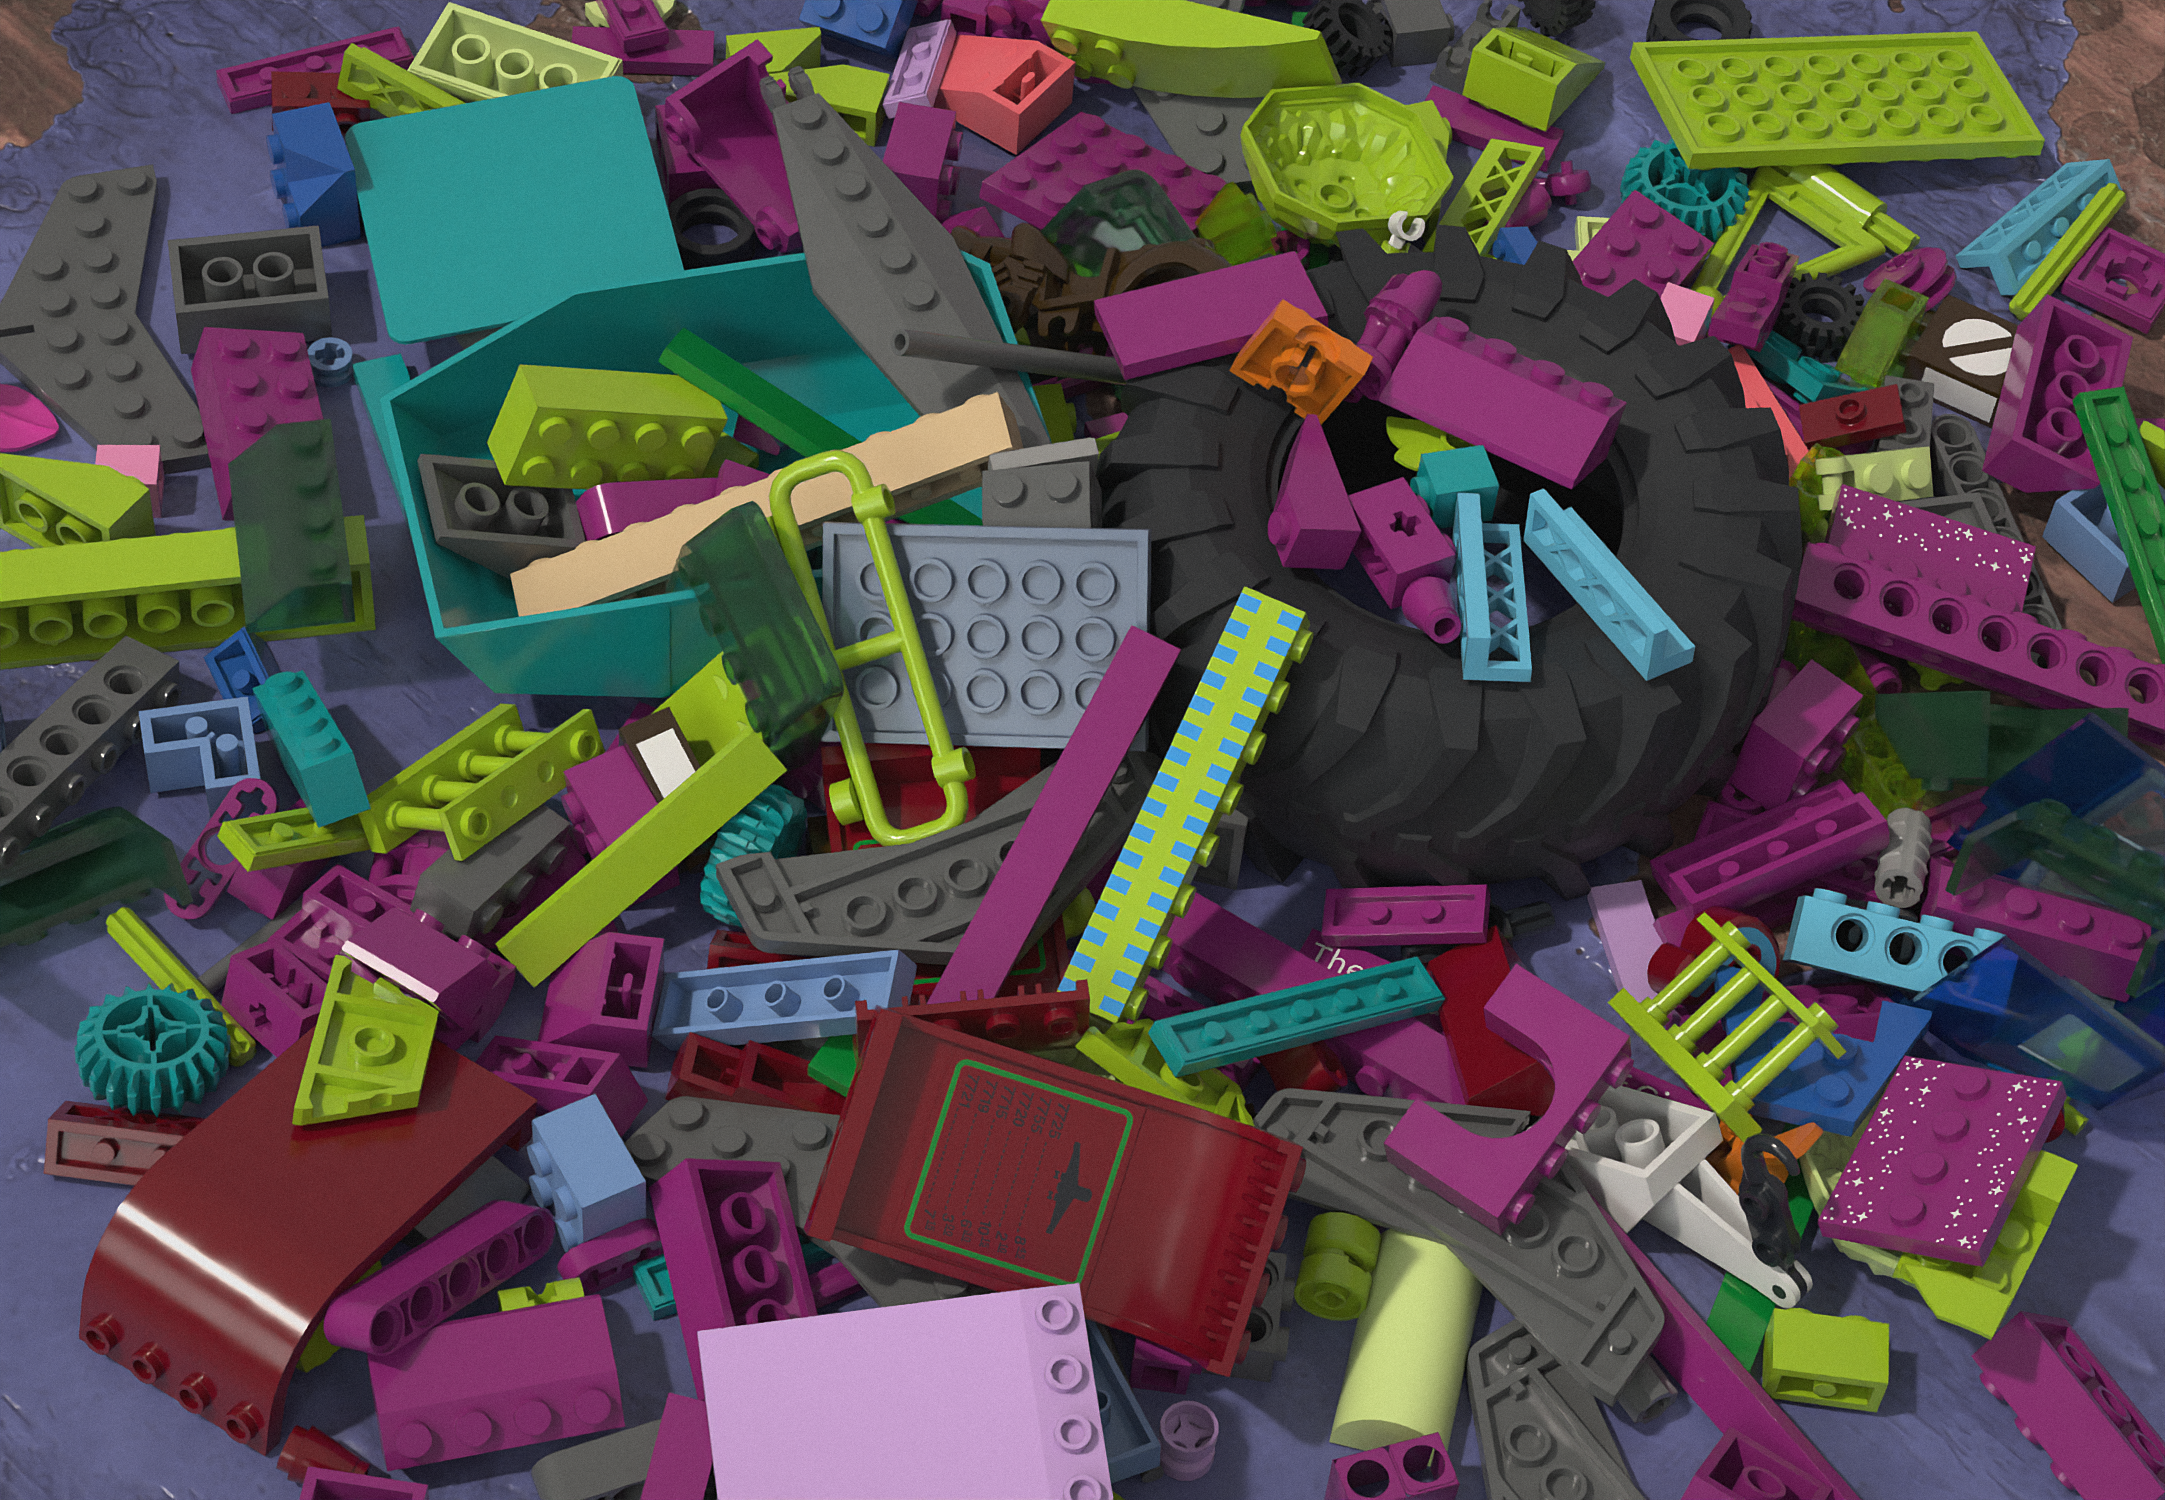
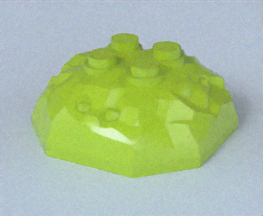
M1360 83L1271 89L1245 122L1240 134L1242 152L1258 201L1263 204L1274 222L1297 236L1308 239L1312 244H1324L1327 247L1336 244L1340 248L1336 232L1363 228L1380 246L1384 240L1389 241L1392 236L1389 231L1388 222L1393 213L1397 211L1408 212L1406 219L1402 223L1404 233L1409 231L1412 222L1417 217L1422 218L1426 222L1451 187L1454 179L1419 111Z

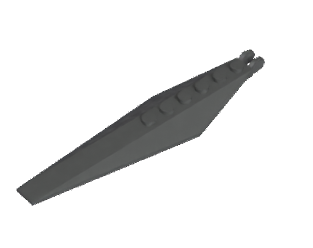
M800 65L789 69V84L798 100L786 104L783 92L776 80L771 76L762 78L759 83L765 104H767L768 109L773 115V124L776 127L811 286L816 298L920 417L930 413H942L961 406L968 399L977 395H990L998 392L1015 414L1023 448L1051 444L1017 371L898 356L893 353L891 338L898 329L996 342L1003 341L953 236L819 93L815 94L811 80L805 73V70Z

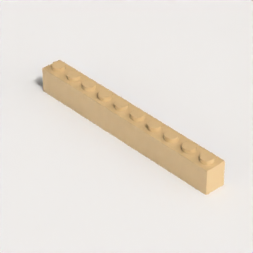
M996 392L990 395L974 396L963 405L942 413L923 415L915 423L894 431L875 433L869 436L866 441L841 451L853 454L864 463L874 486L884 483L889 488L895 503V514L884 518L886 522L981 487L982 471L988 470L989 455L1024 448L1015 414L1001 395ZM778 469L772 472L768 478L752 484L730 487L722 491L719 496L701 503L679 506L671 514L653 521L631 524L623 532L602 540L583 542L575 550L559 556L537 559L531 562L527 568L510 573L519 617L710 587L785 559L782 558L764 564L758 558L750 537V524L752 522L772 516L769 493L773 480L782 469ZM831 472L796 485L792 491L791 504L806 551L823 545V523H860L852 506L851 497L853 492L850 482L843 473Z

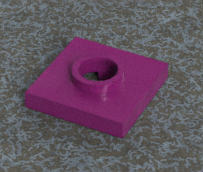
M2106 226L2064 281L2061 294L2148 334L2165 309V253ZM2112 279H2124L2131 282L2138 289V293L2127 294L2129 287L2121 286Z

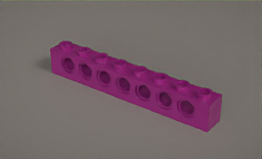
M1808 542L1802 549L1799 583L1791 617L1792 620L2165 751V664L2154 665L2137 659L2132 651L2125 648H2106L2087 641L2085 635L2074 630H2055L2038 624L2039 622L2035 617L2026 613H2007L1990 607L1988 601L1978 596H1959L1942 590L1941 586L1933 580L1921 577L1911 579L1892 572L1891 567L1882 562L1854 559L1843 555V551L1840 548L1831 544H1812ZM1834 583L1845 585L1850 590L1852 599L1841 597L1836 592ZM1883 600L1895 603L1900 609L1901 617L1891 615L1885 609ZM1932 617L1943 620L1948 625L1950 634H1944L1937 630L1933 624ZM1981 634L1988 635L1995 640L1998 652L1992 651L1984 645ZM2030 652L2040 654L2046 661L2047 669L2037 666L2033 662ZM2079 669H2084L2093 676L2095 686L2087 684L2081 678ZM2128 686H2132L2141 692L2144 704L2137 702L2131 697Z

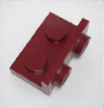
M271 71L272 114L330 102L341 134L346 136L347 131L355 124L370 121L371 106L369 100L355 99L337 89L340 73Z

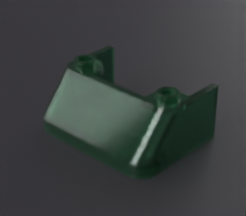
M1991 692L1875 695V718L1912 780H1920L1921 790L1954 792V784L2031 792L2030 801L2042 803H2062L2063 793H2125L2129 708L2039 710L1990 704Z

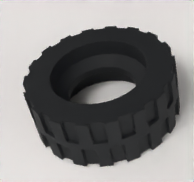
M1655 0L1647 29L1646 42L1699 40L1691 38L1677 29L1678 24L1685 22H1698L1715 28L1722 34L1721 38L1715 40L1750 39L1753 23H1751L1752 15L1750 10L1747 11L1745 8L1746 4L1742 0Z

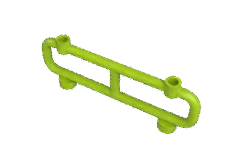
M841 450L825 451L795 461L783 468L773 480L769 493L772 516L752 522L750 524V537L758 558L764 564L782 558L786 560L847 760L851 778L833 783L829 788L833 811L838 821L844 826L865 820L872 837L883 847L909 844L962 825L965 822L969 808L964 782L975 778V766L968 749L962 747L954 750L884 521V518L895 514V503L892 494L884 483L874 486L864 463L851 453ZM831 472L843 473L850 482L853 492L851 497L853 510L858 521L863 525L894 626V631L837 650L835 649L791 504V494L796 485ZM898 652L902 653L933 754V773L937 783L944 790L947 802L946 811L942 817L903 830L894 828L886 817L842 672L843 670Z

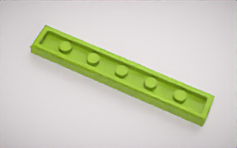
M748 726L495 943L499 951L516 966V969L535 988L786 772L787 769L752 728Z

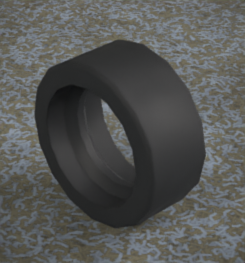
M701 188L690 191L671 202L668 207L684 270L751 261L755 255V226L722 189ZM702 223H717L729 227L738 235L729 242L722 244L702 245L690 241L681 233L692 226Z

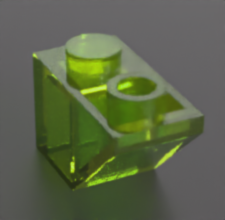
M1234 181L1223 186L1195 221L1200 238L1211 240L1215 244V251L1229 260L1233 266L1249 262L1267 253L1276 256L1270 239L1276 237L1277 233L1270 216L1265 209L1261 211L1251 192L1244 195Z
M1885 278L1868 300L1837 361L1835 369L1849 375L1858 383L1871 385L1876 388L1881 387L1885 375L1890 376L1898 365L1910 338L1915 339L1929 297Z

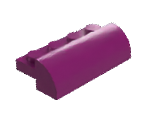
M1842 779L1652 859L1650 860V866L1654 879L1676 906V911L1683 909L1690 923L1696 914L1711 906L1728 907L1742 911L1882 851L1889 845V828L1885 817L1863 792L1854 795Z
M336 864L303 893L302 909L271 935L267 941L275 938L326 984H328L335 955L345 956L352 961L351 971L374 984L377 980L341 950L347 939L393 907L410 916L414 913L410 910L411 905L343 866ZM492 952L487 960L501 975L466 1031L438 1015L434 1039L455 1051L468 1039L476 1043L480 1042L498 1019L511 993L516 966Z

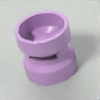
M1181 1401L1171 1405L1164 1412L1160 1420L1158 1438L1161 1445L1160 1463L1164 1473L1171 1478L1179 1481H1192L1201 1478L1210 1470L1214 1460L1215 1444L1219 1430L1215 1414L1206 1405L1196 1401Z

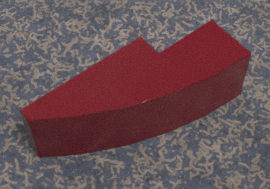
M690 1032L676 1052L665 1100L670 1101L677 1097L688 1096L841 1115L846 1097L808 1076V1064L811 1061L749 1040L744 1049L740 1050Z

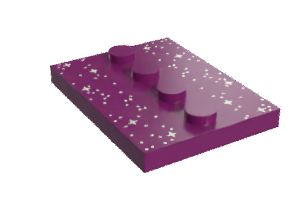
M1844 484L1836 492L1824 543L1840 548L1843 551V555L1860 561L1874 560L1890 566L1892 572L1911 579L1921 577L1933 580L1941 586L1942 590L1959 596L1974 595L1981 597L1989 602L1990 607L2007 613H2022L2036 546ZM1834 583L1835 590L1841 597L1852 599V594L1845 585ZM1883 600L1885 609L1891 615L1901 617L1900 609L1895 603ZM1932 617L1933 624L1937 630L1944 634H1950L1949 627L1943 620ZM1805 624V627H1808V628H1811V629H1815V630H1818V631H1821V632H1824V633H1827V634H1830V635H1833V636H1836V637H1839V638H1843V637L1837 636V635H1835V634H1832V633H1829V632H1826V631H1823V630H1820V629H1818V628H1815V627H1812V626H1809V625H1806V624ZM1981 634L1984 645L1988 649L1998 652L1995 640L1988 635Z
M1904 1056L1817 1221L1822 1236L1983 1267L2067 1098L2063 1082Z

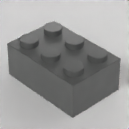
M319 225L167 240L181 354L196 353L204 327L303 333L305 342L332 337L329 296Z

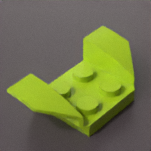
M2044 1150L2040 1151L1983 1267L1903 1252L1892 1277L1917 1289L1937 1319L1960 1326L1992 1340L1996 1330L2000 1328L2046 1235L2078 1165Z

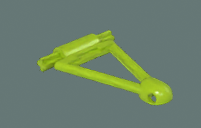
M1807 164L1797 167L1786 165L1759 166L1747 186L1750 197L1749 201L1745 202V214H1736L1737 223L1734 226H1726L1722 235L1716 242L1690 290L1714 298L1713 316L1726 296H1723L1718 291V288L1768 198L1841 247L1797 265L1793 278L1796 277L1799 281L1802 274L1810 273L1813 280L1817 279L1818 272L1827 273L1826 278L1884 255L1886 252L1885 246L1898 255L1911 251L1919 244L1920 236L1886 214L1887 204L1828 164Z

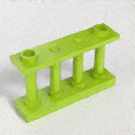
M499 704L367 795L371 809L358 813L371 851L387 854L420 830L440 831L446 834L454 860H465L566 787L563 771L606 753L592 710L583 709L550 733L525 731L516 704Z
M1704 912L1697 920L1715 940L1652 1000L1647 996L1639 1003L1623 987L1607 1003L1635 1034L1744 1143L1749 1136L1760 1133L1763 1130L1748 1114V1111L1755 1105L1752 1099L1813 1042L1818 1040L1837 1059L1847 1051L1832 1035L1839 1026L1816 1002L1807 1009L1746 951L1751 946V943L1730 921H1727L1720 927ZM1731 957L1742 967L1736 975L1680 1027L1674 1024L1668 1030L1664 1028L1670 1021L1667 1016L1726 960ZM1758 984L1771 995L1708 1055L1704 1052H1701L1696 1058L1691 1055L1698 1049L1695 1043ZM1787 1011L1800 1023L1736 1084L1732 1080L1724 1087L1720 1084L1726 1077L1723 1071Z

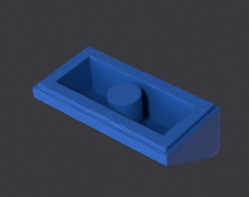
M244 626L203 658L224 700L248 696L253 734L266 730L252 688L265 684L269 677L281 671L267 643Z

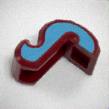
M1711 906L1696 914L1688 924L1680 947L1668 942L1661 944L1651 957L1647 970L1648 983L1651 989L1658 994L1715 941L1697 920L1704 912L1720 927L1727 921H1730L1751 943V946L1746 951L1776 980L1780 972L1781 954L1774 934L1757 917L1728 907ZM1731 957L1722 964L1742 969ZM1716 971L1681 1003L1698 1005L1714 988Z

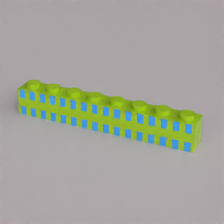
M1244 586L1058 987L1057 992L1075 990L1076 980L1087 979L1090 994L1089 1016L1112 1025L1121 1022L1127 1023L1128 1019L1135 1021L1142 1013L1149 995V990L1143 988L1152 967L1160 970L1167 959L1173 943V939L1167 937L1170 927L1176 916L1182 919L1186 916L1196 894V887L1190 885L1199 864L1207 867L1213 859L1220 841V836L1214 834L1223 814L1232 815L1243 792L1244 785L1237 783L1246 762L1252 765L1257 762L1267 739V734L1261 732L1270 712L1275 714L1280 712L1289 693L1290 683L1284 681L1293 661L1302 663L1311 646L1314 633L1308 630L1310 622L1306 612Z

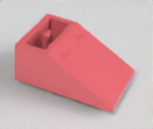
M958 35L955 38L933 108L956 111V121L1017 155L1072 103L1076 62L1039 41Z

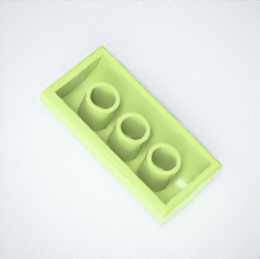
M448 2L407 71L457 99L470 103L606 77H623L622 59Z
M1389 1229L1381 1234V1243L1375 1269L1370 1273L1373 1279L1366 1309L1361 1312L1357 1320L1329 1442L1367 1451L1439 1432L1445 1449L1448 1451L1483 1284L1445 1245ZM1434 1449L1432 1450L1427 1466H1431Z

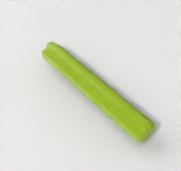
M2108 183L2097 192L2010 301L2009 310L2016 315L2018 320L2023 321L2047 294L2050 296L2053 294L2125 203L2126 194L2119 189L2117 184Z
M121 907L116 913L108 916L106 920L108 933L161 990H164L171 983H173L177 993L194 989L198 1000L211 999L215 1011L222 1012L223 1019L226 1022L227 1035H230L231 1052L229 1053V1063L231 1065L241 1067L255 1057L257 1053L255 1040L132 909Z

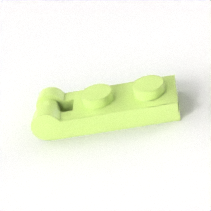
M1930 446L1815 459L1816 475H1822L1823 494L1818 495L1819 510H1832L1836 492L1842 484L1894 501L1934 497Z

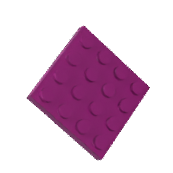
M1081 111L983 180L979 198L1104 261L1108 248L1117 247L1121 252L1139 250L1140 247L1148 244L1159 245L1167 242L1200 238L1238 209L1242 191L1226 184L1218 176L1206 174L1186 164L1182 158L1176 155L1166 154L1146 144L1142 138L1136 135L1126 134L1106 124L1103 119L1096 115L1086 114Z

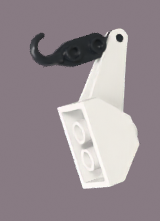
M1609 1086L1598 1101L1601 1105V1110L1592 1126L1584 1134L1577 1131L1565 1147L1568 1150L1567 1159L1589 1193L1626 1234L1643 1219L1750 1284L1777 1305L1783 1308H1792L1811 1290L1813 1283L1808 1271L1797 1261L1801 1254V1238L1795 1228L1787 1200V1188L1778 1177L1768 1172L1763 1153L1767 1152L1777 1157L1785 1165L1791 1176H1797L1800 1173V1168L1790 1149L1780 1140L1768 1134L1757 1133L1749 1136L1741 1147L1743 1174L1739 1185L1740 1196H1738L1706 1160L1707 1156L1723 1141L1716 1113L1624 1086H1619L1617 1089Z

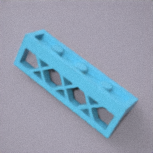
M2110 159L2066 163L1956 255V259L1960 268L1989 266L2000 295H2016L2102 187H2105L2108 183H2115L2122 190Z
M1545 489L1531 493L1524 542L1643 678L1648 681L1693 662L1695 645L1573 508L1570 507L1563 510Z
M1457 493L1453 544L1457 554L1455 575L1458 614L1461 621L1460 644L1463 680L1531 682L1532 662L1519 524L1482 523L1480 495L1477 493ZM1483 543L1507 544L1508 548L1494 556L1484 549ZM1494 574L1509 585L1497 592L1487 585L1486 579ZM1497 610L1512 621L1499 628L1490 622L1489 615ZM1501 647L1516 657L1517 661H1490L1488 658L1489 653Z

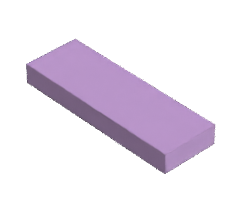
M947 19L908 29L882 104L888 119L895 117L899 102L933 107L957 35L952 20Z
M1641 880L1590 887L1591 891L1587 896V900L1618 992L1624 987L1639 1003L1647 996L1652 1000L1657 993L1651 989L1648 983L1647 970L1651 957L1663 942L1652 925L1655 919Z

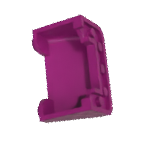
M757 39L668 96L665 100L666 120L663 121V127L671 141L678 146L683 145L755 226V232L762 244L770 250L775 248L781 253H786L802 247L776 127L773 124V115L768 109L767 104H765L759 85L762 78L770 76L766 65L772 62L773 55ZM780 79L776 82L780 86L785 98L786 84Z

